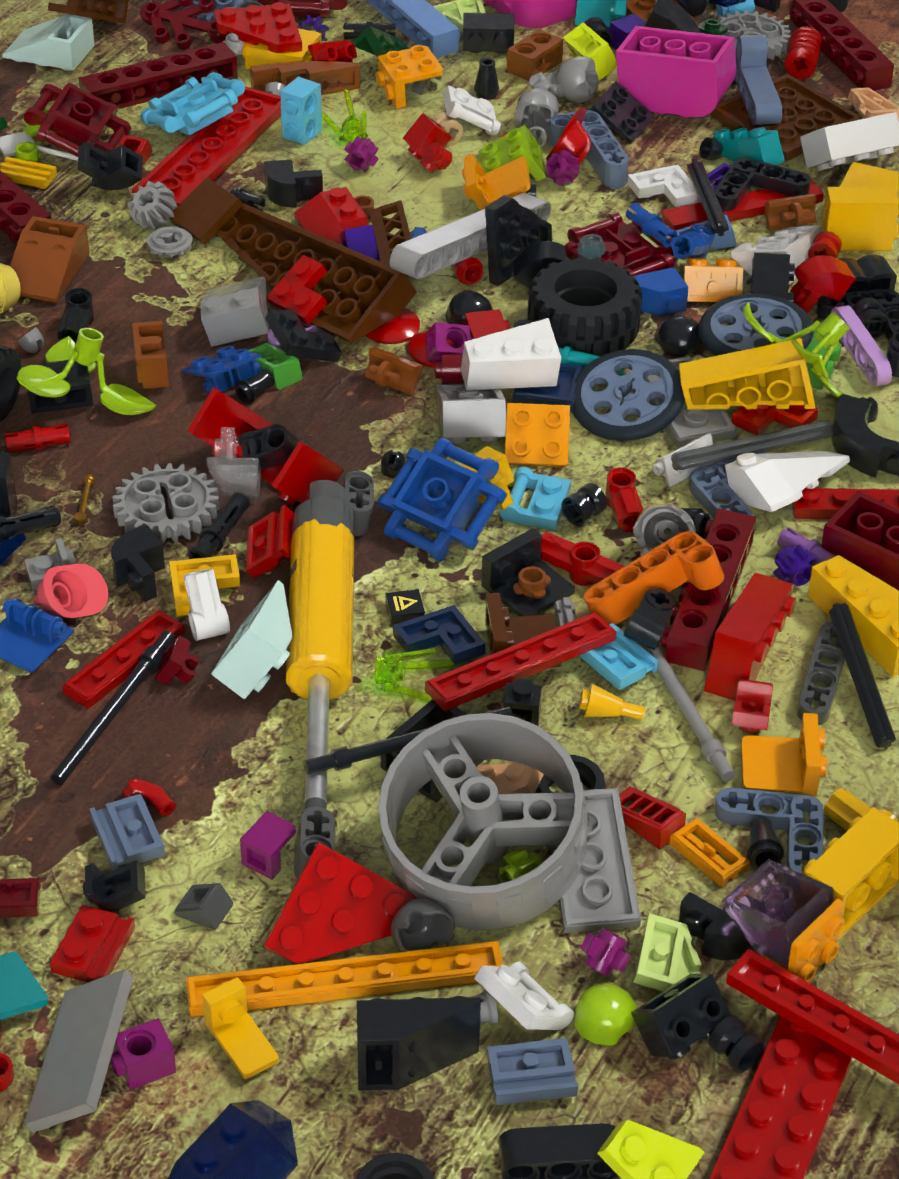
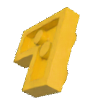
M236 554L169 561L176 617L187 616L188 612L191 611L183 577L185 574L198 570L214 569L218 589L240 586Z

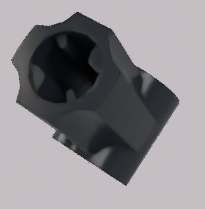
M74 288L66 293V307L58 329V340L70 336L76 344L79 330L81 328H88L94 321L92 294L84 288Z

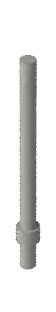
M642 645L649 654L658 660L657 671L702 745L701 752L706 761L714 765L724 782L732 780L735 777V772L726 759V750L721 742L712 736L659 646L657 645L654 651Z

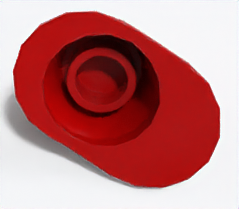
M586 107L580 108L570 119L558 142L547 155V161L552 156V153L560 155L562 150L571 152L573 157L578 158V165L587 157L591 141L590 136L582 126L587 112Z

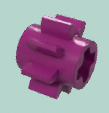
M357 136L353 142H349L344 150L348 152V155L344 160L348 162L353 170H363L366 172L370 166L374 167L379 158L375 154L379 148L375 147L370 138L360 139Z
M562 150L560 155L552 153V156L546 163L547 177L553 179L555 184L564 186L565 181L573 183V180L576 179L580 172L579 159L573 157L572 153L566 150Z
M603 927L598 935L588 932L580 946V949L587 954L583 963L608 977L613 969L623 972L632 956L624 950L628 941Z

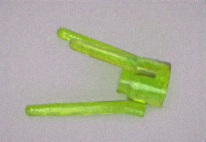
M345 89L344 95L349 117L343 121L341 129L325 112H322V118L335 131L340 141L346 140L349 143L353 142L357 136L360 139L368 137L366 131L367 112L362 111L361 121L356 118L349 90Z
M435 648L399 654H384V656L376 657L375 682L376 684H384V692H398L430 702L432 698L426 692L398 685V681H405L406 670L456 667L458 664L454 665L451 660L405 662V660L435 655L437 652Z

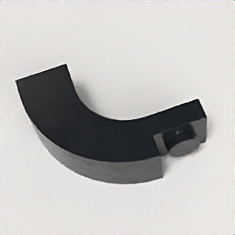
M657 0L645 27L700 33L698 26L691 16L670 0Z
M841 394L836 404L833 421L832 443L835 451L848 455L850 457L848 465L866 475L876 478L880 470L899 476V442L881 437L868 427L872 402Z

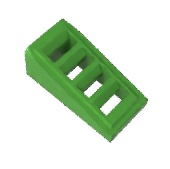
M268 342L248 350L249 352L261 354L262 357L254 361L260 364L261 370L267 369L272 373L275 379L273 387L276 389H284L302 380L298 358L286 355L283 350Z

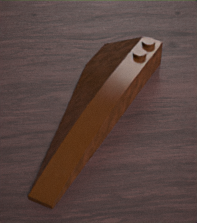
M244 203L216 233L261 277L264 276L266 282L272 288L280 282L302 255L323 264L327 272L312 288V291L322 295L327 301V305L310 324L350 343L355 342L399 316L417 293L405 274L391 269L389 265Z

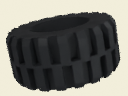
M577 257L575 260H570V258L562 259L560 263L553 262L546 269H541L531 281L528 296V319L539 321L549 318L558 347L570 346L574 351L602 356L614 351L625 350L636 339L640 327L642 290L637 280L628 270L623 267L618 268L617 264L611 261L606 263L599 258L591 260L585 259V257Z

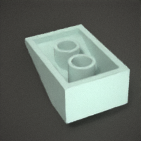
M279 580L240 625L211 672L212 676L243 699L253 689L259 692L271 677L267 672L272 667L278 670L290 655L286 648L293 636L284 584Z

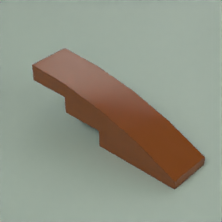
M301 61L250 67L251 88L264 92L266 84L270 82H279L287 86L297 77L321 84V95L360 88V69L358 63Z

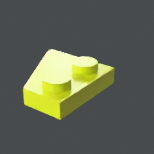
M628 1119L618 1123L597 1152L621 1179H687L705 1153L697 1146Z

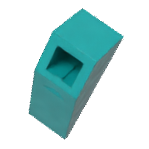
M759 127L751 131H747V128H740L730 132L726 128L713 133L714 137L712 138L722 144V156L732 162L740 158H750L773 165L785 162L777 130H766L765 127Z

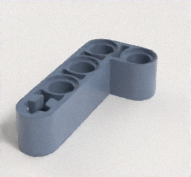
M766 35L738 36L736 44L735 81L753 125L780 124L782 121L781 100L766 66L768 53Z
M587 110L582 122V126L590 136L591 141L590 151L586 158L606 187L613 189L622 188L627 184L629 158L601 116L595 111ZM577 111L554 115L551 118L550 146L552 148L556 145L568 122Z

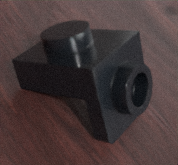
M136 860L103 874L93 863L85 866L84 895L90 903H94L99 909L114 912L146 898L145 869Z

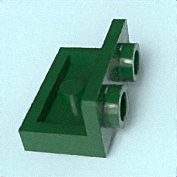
M372 26L361 31L359 36L353 41L356 48L377 57L390 51L408 49L406 44L398 37Z

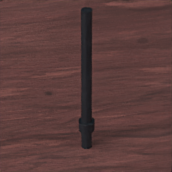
M164 630L152 646L145 648L138 658L139 663L51 775V780L57 785L64 784L150 671L156 670L164 659V652L175 639L170 631Z
M510 707L487 712L513 716ZM428 728L350 749L346 746L331 749L330 754L304 760L305 772L309 775L332 768L335 771L350 768L352 763L400 751Z

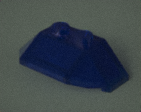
M260 1100L230 1103L179 1157L168 1179H286L298 1166L291 1120Z

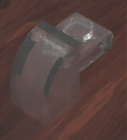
M221 427V439H215V457H207V466L215 487L227 497H231L234 493L239 492L246 495L249 500H260L261 467L259 459L236 458L237 436L233 427Z

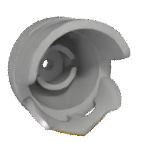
M652 504L646 506L633 526L634 536L637 538L641 549L640 556L679 533L686 531L696 533L694 522L689 514L671 504ZM666 528H669V529L671 530V532H670V533H666V532H665V529H666Z

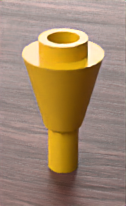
M591 683L589 689H582L578 709L584 710L583 717H619L621 715L642 720L645 712V706L624 702L623 699Z

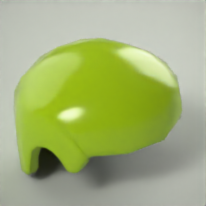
M599 983L585 990L580 996L574 1012V1026L583 1038L594 1044L615 1045L626 1032L631 1033L635 1024L631 1012L637 1009V1005L629 992L621 987L610 983Z

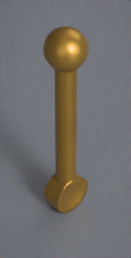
M91 474L85 475L83 478L85 487L79 512L74 514V522L77 525L87 523L85 511L91 486L96 482L95 477Z

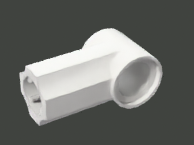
M214 569L198 570L183 575L191 609L188 612L189 623L194 639L199 641L230 633L229 618L224 604L220 601Z

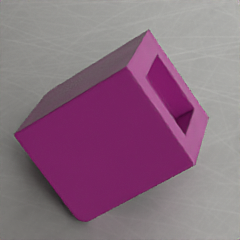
M266 811L240 839L242 865L273 880L281 871L280 850L296 834V826Z

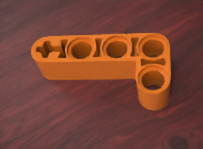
M686 531L675 535L590 587L584 594V600L590 614L596 612L608 624L613 623L617 625L633 615L646 592L651 588H660L669 593L689 581L700 590H709L723 582L724 573L713 546L698 534Z

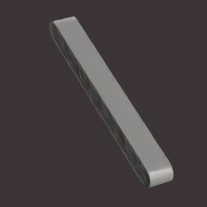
M527 193L512 197L519 202L518 204L528 208L542 220H548L551 212L550 202ZM485 209L397 245L390 257V268L412 278L421 279L487 250Z

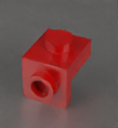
M747 679L738 680L732 725L739 726V729L746 732H759L760 729H768L773 693L772 683Z

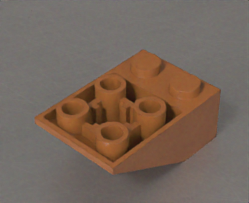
M32 216L20 234L10 267L14 269L20 281V297L39 299L45 302H58L90 254L87 225Z

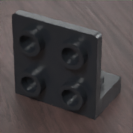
M617 81L612 84L590 109L597 112L629 144L638 137L654 118V115L649 112L647 107L636 100Z
M534 528L482 556L481 586L489 593H500L501 602L518 616L538 615L554 606L556 601L575 593L574 585L541 560L542 534ZM530 566L541 568L551 578V583L546 586V595L543 598L527 597L524 594H516L513 591V585L518 583V574L523 568Z

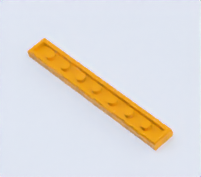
M490 941L186 977L190 1017L204 1016L202 994L237 977L246 987L247 1009L249 1011L478 983L474 977L482 966L500 967L504 964L499 942Z

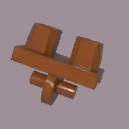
M807 194L766 201L765 217L767 229L801 227L805 224L817 223L815 214L816 195Z
M372 347L369 349V364L364 377L374 380L378 386H388L412 395L415 393L417 382L421 379L423 367L419 363L409 361L389 351Z

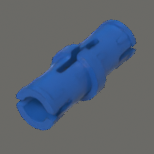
M639 203L630 205L629 207L637 214H633L627 209L626 217L640 226L641 231L645 235L653 236L664 247H670L671 240L666 236L673 238L678 236L677 232L665 225L661 217L654 213H649Z

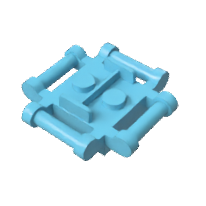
M215 72L208 74L207 78H201L202 84L198 83L194 77H191L185 81L184 85L161 98L155 97L149 100V108L141 112V121L147 125L155 124L169 133L178 131L190 136L233 112L232 106L238 103L237 97L244 93L245 84L238 79L229 80L223 78L221 74Z

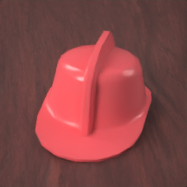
M87 564L55 566L48 569L44 574L43 580L38 585L37 597L33 600V605H40L47 614L54 617L58 616L62 619L91 616L101 612L106 606L109 596L108 587L103 576L95 568Z

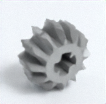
M148 180L145 187L138 185L139 191L131 194L133 200L127 204L130 209L129 214L131 218L146 230L150 227L157 230L160 224L167 226L166 220L174 217L172 211L178 207L174 200V193L159 181L154 184Z

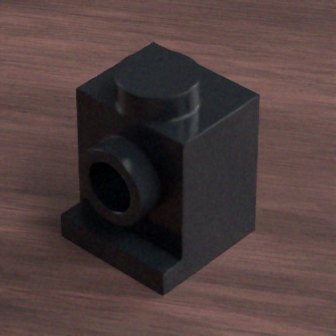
M519 679L514 683L506 682L503 708L510 707L512 713L532 715L531 720L525 721L539 727L542 686L534 685L527 679Z

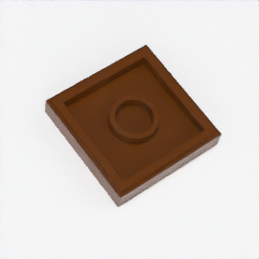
M206 177L173 211L174 217L169 219L179 228L190 232L192 237L205 245L243 206V203L239 198Z

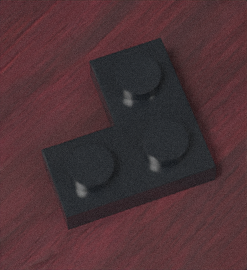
M269 309L265 319L286 355L338 362L342 351L332 335L327 332L306 331L296 313L290 310Z

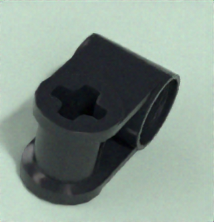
M273 424L266 428L243 433L237 439L238 445L242 449L243 458L240 462V468L244 472L257 473L269 467L285 463L300 440L280 424Z
M660 588L649 589L638 609H635L623 636L655 651L667 626L666 621L675 605L673 596Z

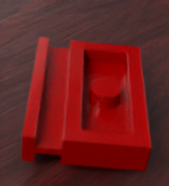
M285 504L281 506V511L278 514L271 512L248 527L246 572L254 579L265 572L272 571L280 564L281 557L285 556L287 559L291 557L293 511Z
M82 905L50 961L51 973L88 982L89 979L97 980L110 975L135 929L134 918L128 917L125 920L118 918L116 913Z

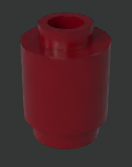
M463 353L441 354L440 360H435V379H441L442 384H464L461 373Z

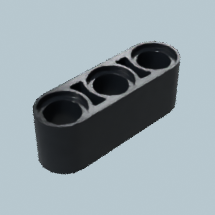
M600 1123L515 1128L505 1131L498 1139L502 1178H618L619 1176L597 1154L615 1129V1126Z

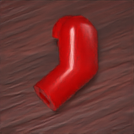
M134 778L127 782L128 785L122 790L124 798L141 794L143 798L150 801L162 816L170 815L176 808V803L158 784Z

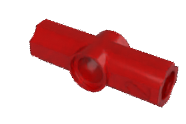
M547 531L542 535L541 560L569 572L570 580L577 585L589 586L597 584L624 567L601 556L600 548L594 543L582 541L574 544Z

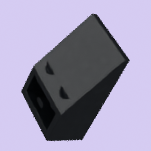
M456 996L453 998L426 999L415 997L412 999L384 1000L375 998L371 1000H357L358 1091L401 1089L478 1053L481 997Z

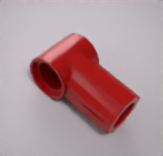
M617 467L610 470L607 474L605 491L607 506L612 509L618 528H622L626 533L633 532V526L644 510L635 487L636 475L628 468Z

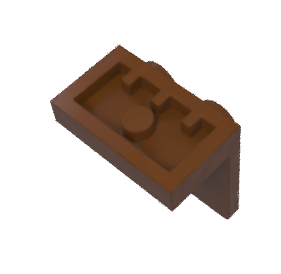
M500 593L486 594L485 626L490 655L556 628L554 617L551 614L509 617L508 606L502 607ZM562 663L557 664L553 667H560Z

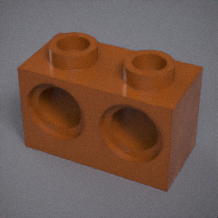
M538 29L507 49V72L527 81L536 73H546L562 62L563 39Z

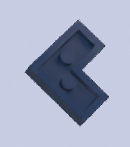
M455 605L393 625V636L407 655L440 645L455 665L486 654L485 642Z

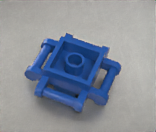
M444 437L437 441L431 452L425 450L422 453L410 448L405 456L406 462L386 494H381L377 500V504L381 508L393 513L384 528V535L394 540L399 538L430 553V557L438 561H442L446 557L452 540L473 551L479 543L478 536L498 504H502L507 497V493L501 488L488 483L489 480L495 477L499 463L493 459H483L454 446L452 441ZM449 457V458H451V459H453V460H455V461H458V462H460V463H462V464H464V465H466V466H469V467H471V468L477 470V473H476V472H473V471H471V470H469V469H467V468H465V467H462V466H460V465H458V464H456V463H454V462H451V461L447 460L446 458ZM480 494L487 496L466 532L463 531L479 506L477 499ZM406 519H409L439 533L434 541L404 527L403 524Z

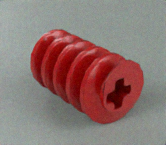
M806 26L796 29L791 34L784 62L785 69L789 75L796 79H806L815 73L822 44V36L819 31Z

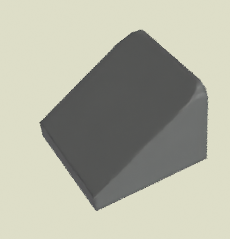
M221 883L192 885L176 907L174 913L178 917L201 926L216 929L232 908L233 901Z

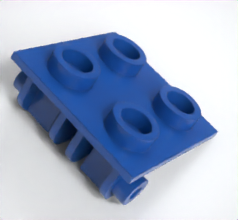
M227 346L217 350V355L210 358H196L191 361V366L181 369L184 373L205 377L206 382L203 383V388L207 394H210L213 388L222 392L234 387V383L238 385L240 380H248L261 371L260 364L254 360L262 356L259 353L249 352L248 349L239 350L234 349V346Z
M7 599L3 604L6 618L0 623V659L33 673L74 633V629L63 623L61 617L49 615L45 610L38 609L33 605L28 607L20 599Z

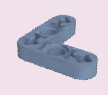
M764 451L756 454H768V452ZM736 458L716 462L698 468L691 473L689 490L713 519L718 508L753 516L752 511L729 487L727 475L724 474L726 473L725 465L736 461ZM714 500H725L728 503L718 504Z
M725 788L717 794L714 811L716 817L723 823L750 826L754 819L766 818L771 822L772 829L788 830L787 878L791 884L802 888L801 860H808V862L811 859L817 860L823 854L824 809L822 803L817 798L809 795L742 788ZM729 804L735 805V808H730ZM748 805L752 806V810H748ZM769 805L775 807L778 812L766 814L759 808ZM804 811L809 812V823H802ZM805 836L811 838L815 843L810 846H804L795 839Z

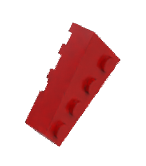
M754 573L715 633L705 692L735 701L738 680H756L778 632L783 630L786 617H791L796 603V598L791 597L793 583Z

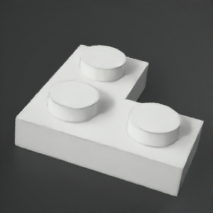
M679 165L628 175V185L638 198H649L653 195L664 193L675 208L700 203L693 182Z

